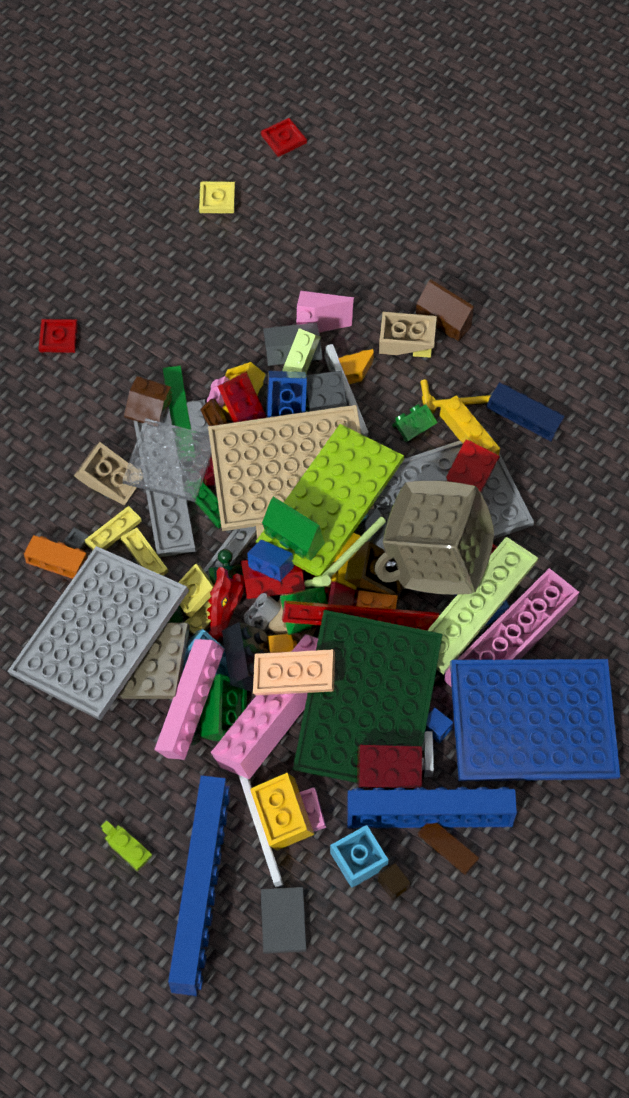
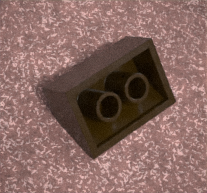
M369 541L365 542L348 561L344 580L364 591L396 595L397 599H400L402 584L399 580L384 582L375 573L376 562L385 553V550ZM394 558L386 564V571L394 572L398 570Z

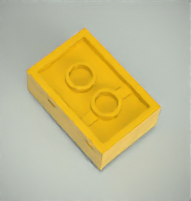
M285 773L250 789L270 847L280 850L314 835L293 776Z

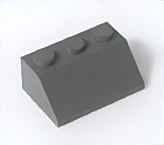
M317 322L263 328L267 365L285 364L299 328L319 336ZM320 340L311 361L322 360Z

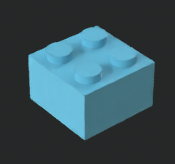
M367 825L331 844L330 853L351 888L376 875L384 866L388 865V858Z

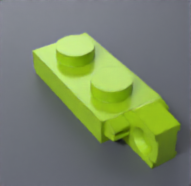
M108 821L101 825L102 831L107 835L105 840L108 842V845L136 871H139L152 858V854L123 827L121 828L117 825L114 828Z

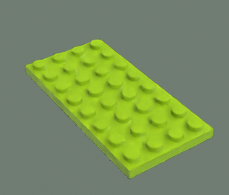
M339 424L283 502L320 525L325 542L323 547L310 561L305 557H299L290 547L288 549L283 547L276 538H269L264 533L265 530L258 537L256 543L264 540L293 553L292 562L294 565L316 577L322 576L331 566L404 461V455Z

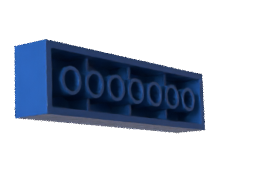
M422 787L415 788L414 790H406L405 788H395L393 790H385L384 788H374L373 790L354 788L348 790L347 828H362L366 825L369 828H423L426 823H438L443 828L513 827L517 814L515 789L508 787H499L498 789L479 787L476 790H468L466 787H459L456 790H447L444 787H439L435 790H427Z

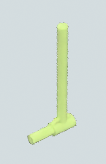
M380 517L322 576L306 580L304 582L305 587L330 585L331 577L386 523L385 519Z

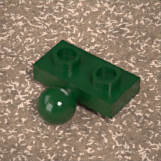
M228 549L220 550L217 557L219 562L222 563V567L228 570L229 578L233 579L235 574L243 576L241 564L230 566V562L233 559L232 552ZM219 567L209 568L210 580L214 585L217 580V570Z

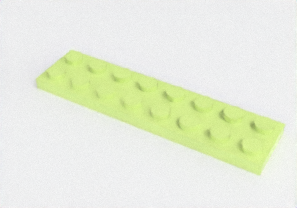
M508 537L501 542L490 555L486 570L476 592L473 594H458L427 630L443 634L436 670L443 675L450 668V661L456 660L537 563L538 557Z

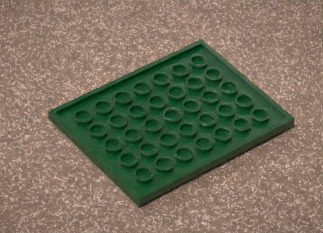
M324 610L316 651H335L334 691L307 693L292 770L357 783L359 745L422 747L443 634Z

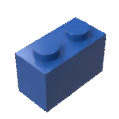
M260 540L247 553L250 568L278 581H281L294 568L292 562L293 553L264 540Z

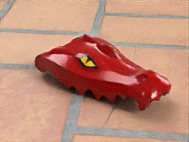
M219 567L217 570V580L210 592L211 598L208 600L211 607L207 609L210 613L207 618L211 620V630L208 634L218 643L223 642L222 631L228 628L233 612L239 604L244 591L243 576L235 574L233 579L228 576V570L223 567Z

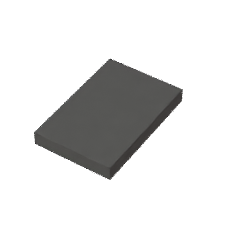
M303 887L261 889L263 954L306 952Z

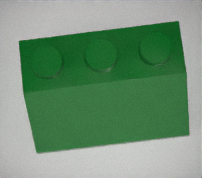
M274 496L271 498L262 521L264 533L271 539L276 538L279 540L283 547L293 549L299 557H305L311 561L325 544L320 525Z
M215 675L201 713L200 737L212 741H220L246 709L247 690L230 685V679L225 675Z

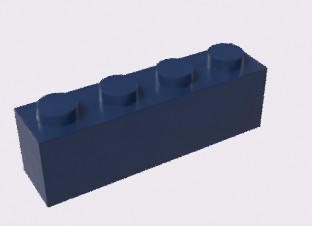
M500 382L490 396L486 407L551 442L565 417L558 411L552 410L541 402H536L527 395L519 393L510 386Z

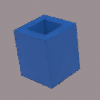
M434 708L431 712H428L425 732H432L433 739L440 744L452 731L454 722Z

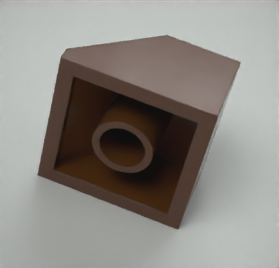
M136 376L129 391L124 417L159 428L172 401L171 387Z

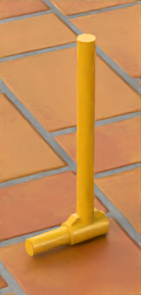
M421 380L423 405L427 404L433 414L437 407H441V404L449 399L435 400L430 395L428 381ZM491 395L459 399L464 405L488 403Z

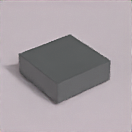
M74 527L63 543L67 547L83 550L86 546L85 539L90 535Z

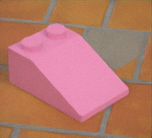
M300 291L297 303L296 325L317 322L319 333L352 326L354 297Z

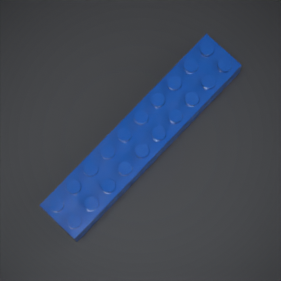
M200 777L168 981L171 993L197 996L198 989L202 990L203 976L201 968H205L206 965L204 947H208L210 936L207 926H211L213 917L210 905L214 906L216 893H214L215 886L213 885L218 884L219 872H217L218 866L216 865L221 863L222 852H220V845L224 843L225 833L223 830L224 825L227 823V806L225 805L229 806L230 786H226V778Z

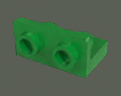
M417 404L409 409L411 413L408 415L403 413L395 418L396 422L392 426L393 428H398L405 442L438 423L427 404L423 406Z

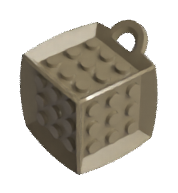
M449 481L405 482L394 502L386 525L383 539L385 553L378 559L375 565V573L379 579L384 582L399 580L404 588L435 594L475 593L486 570L494 539L491 515L478 488L474 485ZM394 558L398 570L394 572L386 571V564Z

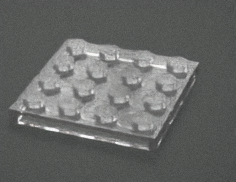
M145 419L122 479L123 484L195 502L209 464V459L212 456L209 434Z

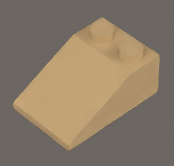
M383 312L379 354L401 355L434 348L437 316Z
M101 442L92 449L74 475V477L88 487L122 505L127 503L144 478L143 473Z

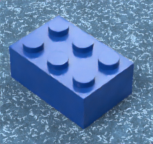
M268 371L266 418L305 412L306 372Z

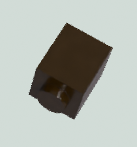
M396 863L391 866L388 864L379 871L378 882L392 901L410 889L409 880Z

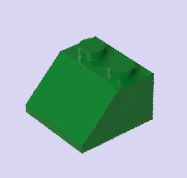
M324 587L310 588L280 596L282 608H284L285 601L328 604ZM286 623L288 635L320 626Z

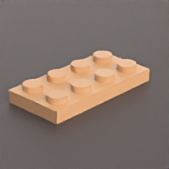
M317 650L255 654L253 694L273 695L334 691L335 651Z

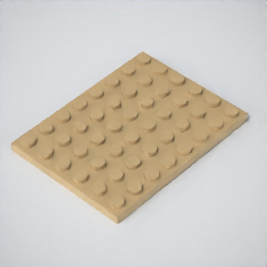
M357 405L208 426L222 531L262 525L271 498L274 496L282 502L286 500L339 424L361 434Z

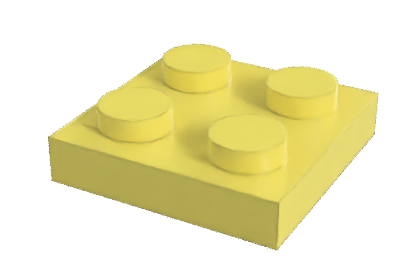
M200 182V213H234L235 182Z
M195 564L178 582L189 589V592L180 603V607L189 617H192L211 597L210 592L214 587L212 581L198 564Z

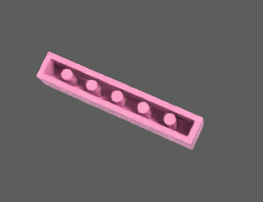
M195 639L177 687L176 696L172 700L154 749L166 758L182 760L186 758L224 652V648L213 640Z

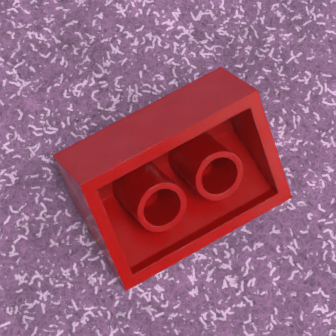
M248 560L241 561L246 599L257 598L262 593L273 596L305 590L302 569L296 565L281 581H278L250 568Z

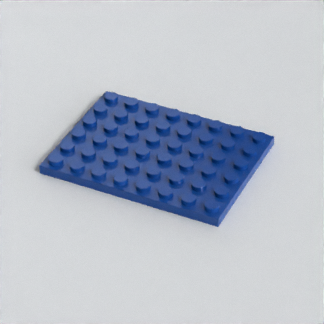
M608 659L450 661L459 781L620 778Z

